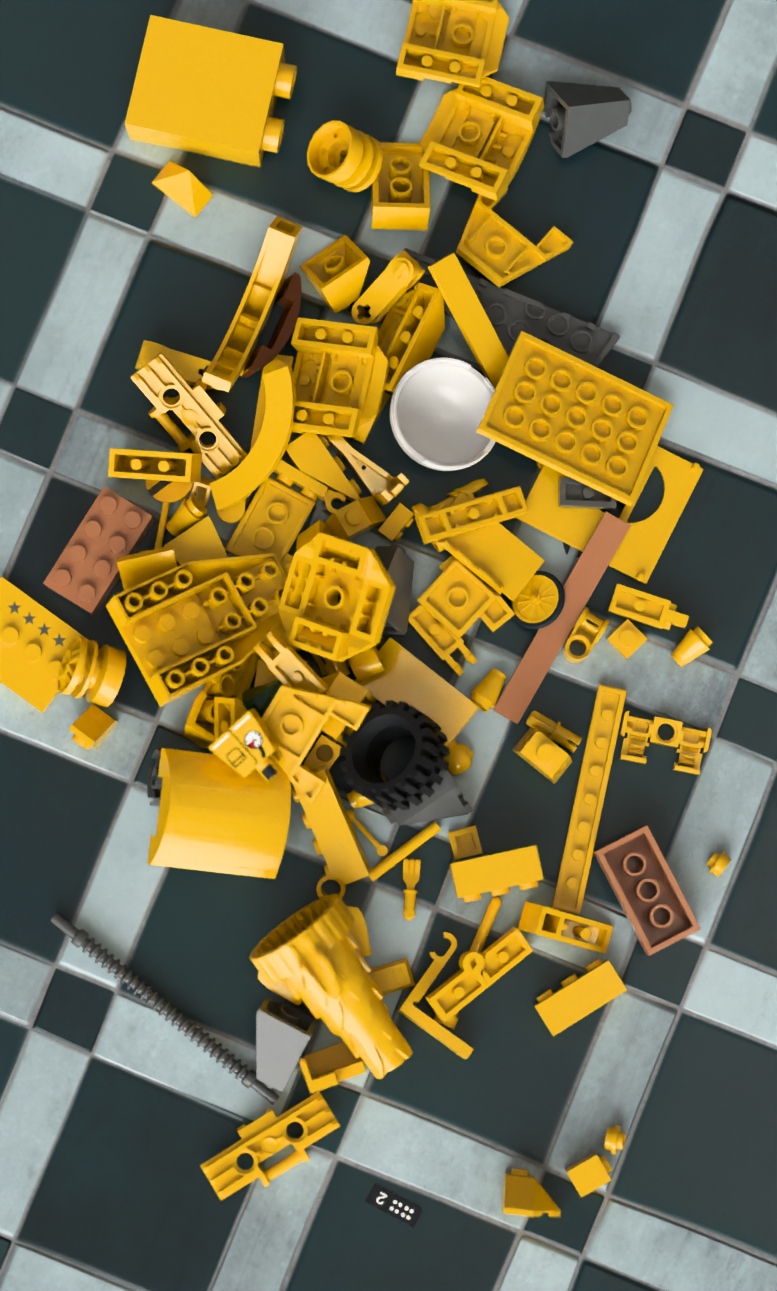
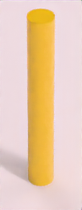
M433 821L370 870V879L374 882L441 830L439 825Z

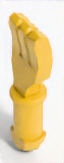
M403 859V881L407 889L403 890L404 910L402 912L406 920H412L416 915L415 903L418 891L414 889L415 885L419 882L421 859Z

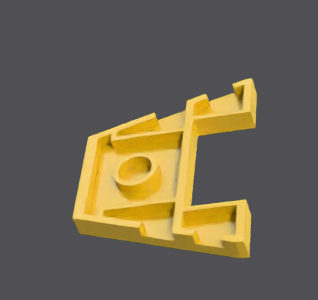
M508 188L498 201L480 194L478 195L456 250L457 254L499 288L563 253L573 244L570 238L553 226L538 245L535 246L493 212L492 209L504 197Z
M283 684L261 718L279 746L270 757L288 775L287 778L293 785H296L305 795L304 798L310 804H313L327 780L303 766L302 762L330 716L357 731L371 707L366 704Z

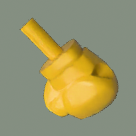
M454 740L448 747L450 756H444L443 760L449 763L447 770L451 775H460L472 766L471 758L474 754L468 745L458 744Z

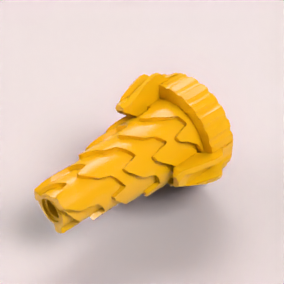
M336 893L326 895L304 906L281 922L256 945L249 958L258 969V979L264 986L297 1006L303 1001L317 1020L321 1018L334 1035L342 1038L355 1058L361 1057L377 1079H381L386 1073L394 1070L406 1059L410 1058L413 1051L392 1022L387 1012L389 1009L382 1000L384 998L383 993L369 974L371 968L363 958L370 956L372 949L362 912L357 907L346 906L341 897Z

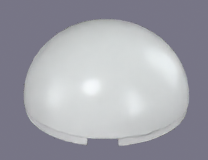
M447 357L433 358L417 364L401 378L393 392L390 403V424L399 446L417 463L439 471L461 470L476 464L490 452L496 442L476 432L495 388L488 378H484L483 375L471 367V364L458 359Z

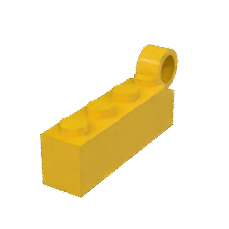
M326 764L311 770L327 780L313 804H310L304 798L305 795L296 785L291 787V793L296 803L301 802L304 813H302L304 824L307 829L312 828L316 838L313 839L315 850L319 856L323 854L327 863L324 866L325 873L320 877L317 884V894L319 898L329 895L323 890L322 884L326 880H335L340 884L341 891L337 895L342 899L346 891V884L369 876L371 868Z

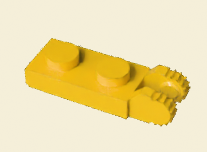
M421 604L409 614L408 622L438 657L442 661L445 660L459 677L464 671L459 663L455 662L450 656L451 653L458 648L468 663L473 665L477 662L474 655L463 644V639H458Z
M271 630L266 635L270 643L280 652L276 658L273 652L262 642H258L254 646V650L268 664V669L284 685L321 694L329 688L290 645L287 646L286 641L277 632Z

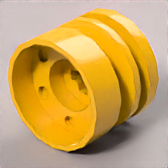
M332 120L323 124L314 133L307 151V164L314 175L327 182L334 183L336 186L349 192H360L367 189L377 178L383 162V151L379 141L342 121Z
M75 636L70 642L61 662L57 681L59 693L64 695L71 693L74 698H81L85 693L87 702L108 707L114 701L122 684L126 668L125 651L110 645H103L98 651L97 641L89 640L87 642L85 637Z

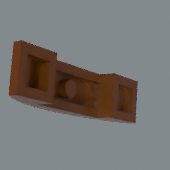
M294 273L285 280L275 302L284 311L268 346L261 345L252 352L243 371V377H250L271 362L290 338L297 322L301 304V279L299 274Z

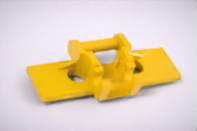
M162 352L130 376L133 382L154 405L148 412L150 417L158 420L178 444L177 448L180 452H184L190 447L194 453L202 454V463L217 480L246 458L248 454L219 421L225 415L226 408L221 402L217 405L205 392L207 385L202 382L201 378L191 388ZM170 388L176 389L179 392V395L174 398L163 397V393ZM173 410L192 432L188 437L184 435L167 415V411ZM209 431L214 433L216 436L215 442L211 445L203 444L199 439L203 432Z
M320 1091L278 1117L273 1107L268 1108L264 1111L265 1115L247 1126L243 1124L237 1128L242 1138L240 1141L200 1165L221 1201L258 1177L265 1187L269 1186L271 1180L303 1160L304 1162L310 1160L305 1150L306 1147L340 1127L339 1122ZM291 1122H298L303 1126L304 1132L301 1137L293 1138L287 1133V1126ZM293 1144L297 1151L263 1171L259 1164L260 1162L287 1145ZM249 1153L253 1157L254 1164L250 1169L244 1170L238 1166L237 1157L240 1154Z

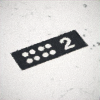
M374 1184L365 1201L414 1228L423 1211L421 1208L377 1184Z

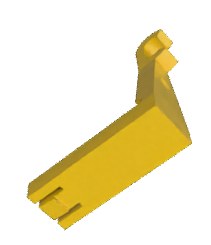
M324 435L327 441H330L340 451V454L346 458L367 490L381 506L388 503L394 496L396 497L409 482L402 473L392 477L388 472L356 451L342 436Z
M443 932L444 939L450 941V948L444 956H438L435 952H429L433 962L402 1003L398 1012L465 1060L474 1049L413 1005V1003H419L457 948L456 938L448 932Z

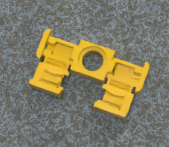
M630 711L624 713L620 735L624 737L625 733L628 734L627 738H623L620 754L621 760L646 764L647 756H643L645 746L649 747V743H647L649 738L650 743L675 748L680 744V748L676 751V753H680L678 763L674 762L673 770L700 775L702 759L700 750L702 749V753L708 751L712 733L711 728L708 727L706 731L682 727L683 722L656 716L653 717V720L629 716ZM662 724H668L673 728L674 734L670 740H663L659 737L658 728Z

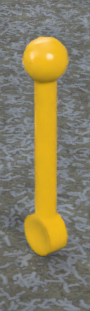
M347 809L350 820L375 846L377 854L385 856L388 853V848L385 845H380L355 817V812L352 809Z

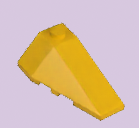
M256 650L241 665L207 682L194 701L185 724L183 736L201 748H208L214 742V697L239 698L244 703L258 666V660L261 659Z

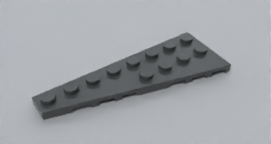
M405 248L404 250L413 259L418 261L425 270V273L415 285L420 282L438 288L428 269V266L436 261ZM466 274L508 357L519 333L523 331L598 368L620 338L615 332H609L597 327L593 323L584 322L572 317L568 313L547 307L541 302L514 291L499 288L490 284L489 281ZM444 300V313L455 321Z

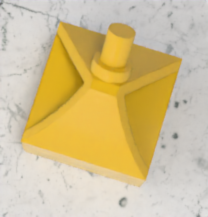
M341 672L321 678L329 686L323 693L325 695L366 704L371 708L376 702V698L369 690ZM330 716L321 732L346 747L347 743L343 741L345 733L351 735L354 730L333 716Z

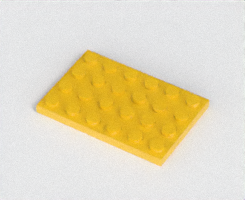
M521 331L476 432L631 506L634 503L674 405Z

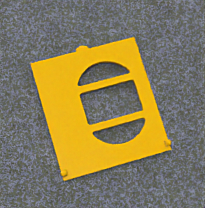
M659 446L656 447L634 503L631 506L625 504L618 518L631 526L608 566L639 582L647 583L704 470L700 468L698 463L692 464ZM536 462L537 467L541 471L526 499L529 513L516 519L583 552L605 512L599 509L558 507L559 478L566 477V475ZM657 467L664 482V495L659 508L653 515L643 521L628 523L627 520L653 468Z

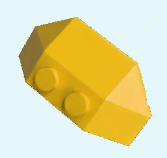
M419 282L414 286L413 290L404 294L387 313L378 331V346L389 361L385 390L394 392L397 384L406 372L417 364L431 358L445 329L444 298L439 288Z

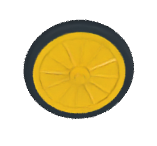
M536 571L515 600L508 599V606L515 613L512 618L517 624L527 629H540L550 625L558 618L565 602L564 588L559 579L553 574L545 571Z

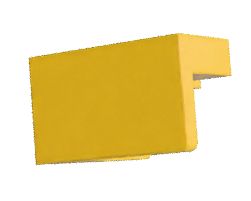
M344 1041L304 1055L299 1059L310 1094L366 1072L362 1058L358 1057L356 1059Z

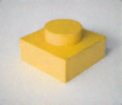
M627 619L606 640L627 660L647 638Z

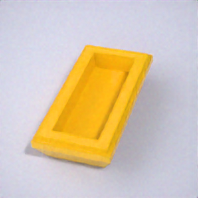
M407 958L372 968L369 972L383 995L415 985Z

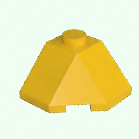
M512 1168L511 1173L504 1172L501 1199L503 1213L541 1217L544 1212L549 1213L548 1216L560 1217L561 1211L534 1175H529V1170Z

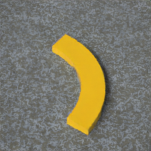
M291 366L262 375L266 395L262 428L257 441L246 458L229 474L209 483L217 511L234 506L250 496L262 482L269 478L284 455L294 426V403H296L295 380Z

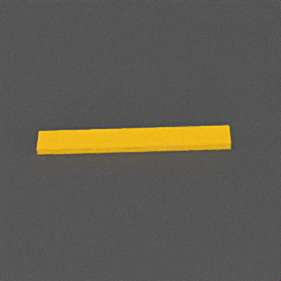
M598 685L552 909L575 914L581 913L627 690Z

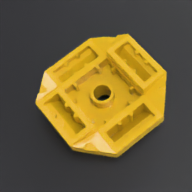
M320 532L312 541L294 553L278 607L281 621L286 631L287 644L338 662H342L379 644L396 586L374 549ZM339 593L341 594V601H340V603H338V595H339Z

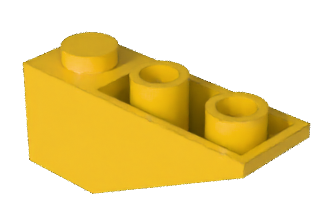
M306 432L287 445L285 453L296 469L327 486L333 492L343 494L351 502L360 499L361 489L353 478L348 481L343 473L346 468L337 455L334 457L330 455L326 449L330 444L323 434Z

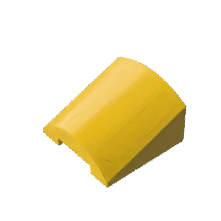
M161 748L158 777L163 778L156 836L151 835L147 864L275 879L283 857L289 829L291 781L287 778L288 775L278 763H275L280 771L269 781H266L257 769L247 777H243L216 754Z

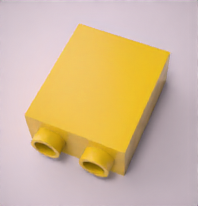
M150 15L125 120L129 138L261 168L264 151L279 152L285 120L272 116L277 97L291 99L297 66L285 63L284 44Z

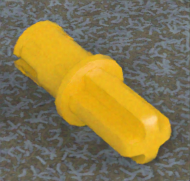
M533 710L527 718L526 724L529 727L538 729L550 740L555 741L572 753L577 749L575 744L579 745L582 740L581 736L561 726L560 721L556 723L536 710Z

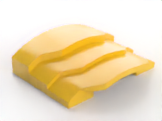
M413 0L405 39L402 42L397 63L396 75L424 81V78L446 83L455 82L480 87L482 78L498 71L509 17L500 5L499 0Z
M488 77L481 79L480 87L459 84L457 89L443 94L436 113L420 140L424 155L419 163V167L445 176L448 180L471 188L472 192L498 201L512 181L528 150L543 112V98Z
M298 317L291 345L298 351L293 370L296 403H294V426L292 432L331 434L354 438L359 426L377 417L385 390L389 361L378 346V328Z

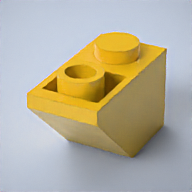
M92 704L69 728L74 733L71 739L84 749L89 750L90 747L98 750L118 722Z

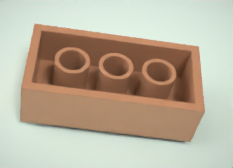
M104 486L43 584L88 613L96 616L120 578L116 558L135 554L155 522L154 517Z
M647 825L593 852L646 955L650 956L701 929Z

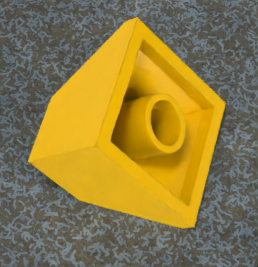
M344 235L299 267L322 300L336 314L348 308L352 302L359 298L370 260Z

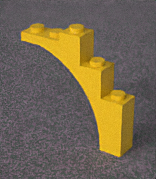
M276 216L268 227L258 260L243 298L220 348L204 373L202 382L209 384L216 390L229 392L239 375L242 376L249 358L255 350L259 335L267 325L276 295L285 282L303 226Z

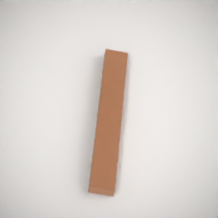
M605 512L563 586L565 602L560 615L550 625L538 629L493 711L516 724L519 723L631 525Z

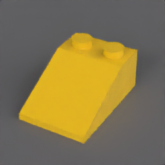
M379 142L383 151V162L377 178L371 184V229L428 230L430 214L429 170L419 167V163L424 155L420 143Z

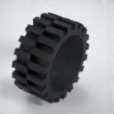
M393 700L386 701V707L380 703L372 705L374 712L367 713L358 730H354L351 735L346 733L344 735L343 741L347 743V748H340V756L346 759V761L340 763V768L347 774L343 777L354 791L382 808L385 807L388 810L396 811L398 807L401 810L410 809L409 802L418 806L423 803L421 796L425 794L430 797L435 792L431 788L435 782L440 785L444 779L439 773L441 770L447 771L449 764L443 760L444 756H450L449 748L443 744L448 741L447 737L440 731L442 728L436 722L405 702L399 701L398 704ZM413 735L416 745L409 765L393 780L383 781L380 773V762L386 748L394 740L402 736Z

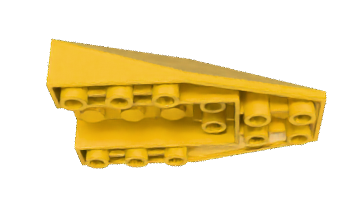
M274 553L189 561L113 596L106 605V608L159 706L162 707L241 665L255 651L254 646L258 642L263 643L267 639V633L271 630L274 631L282 623L278 607L287 575Z

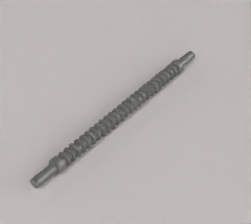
M58 912L53 916L50 921L72 939L71 943L77 948L81 946L83 953L89 952V958L95 957V963L101 962V968L107 967L109 969L108 973L113 972L115 979L120 978L121 984L126 983L128 985L127 989L132 988L134 995L138 993L140 1000L146 999V1005H153L152 1010H159V1016L165 1015V1021L171 1020V1026L177 1025L178 1031L183 1030L185 1037L189 1035L191 1042L196 1041L198 1043L197 1047L202 1046L204 1048V1053L208 1051L210 1058L216 1057V1063L222 1062V1068L227 1067L230 1069L229 1074L235 1073V1079H242L241 1084L246 1088H253L272 1105L277 1101L280 1096L257 1080L256 1072L253 1069L248 1070L247 1064L241 1065V1059L235 1060V1054L229 1055V1050L227 1048L223 1050L221 1043L217 1045L215 1038H209V1033L204 1034L202 1027L198 1029L196 1022L190 1023V1017L184 1018V1012H177V1006L171 1007V1001L165 1002V996L159 997V992H153L151 985L147 987L145 980L140 981L139 975L134 976L132 974L133 970L128 971L126 964L120 965V959L114 960V954L108 955V949L102 950L100 943L97 945L94 943L95 938L89 939V934L84 929H77Z

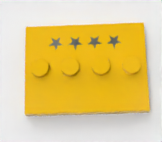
M1 577L0 682L44 713L59 693L57 689L59 670L70 642L75 636H84L5 578Z

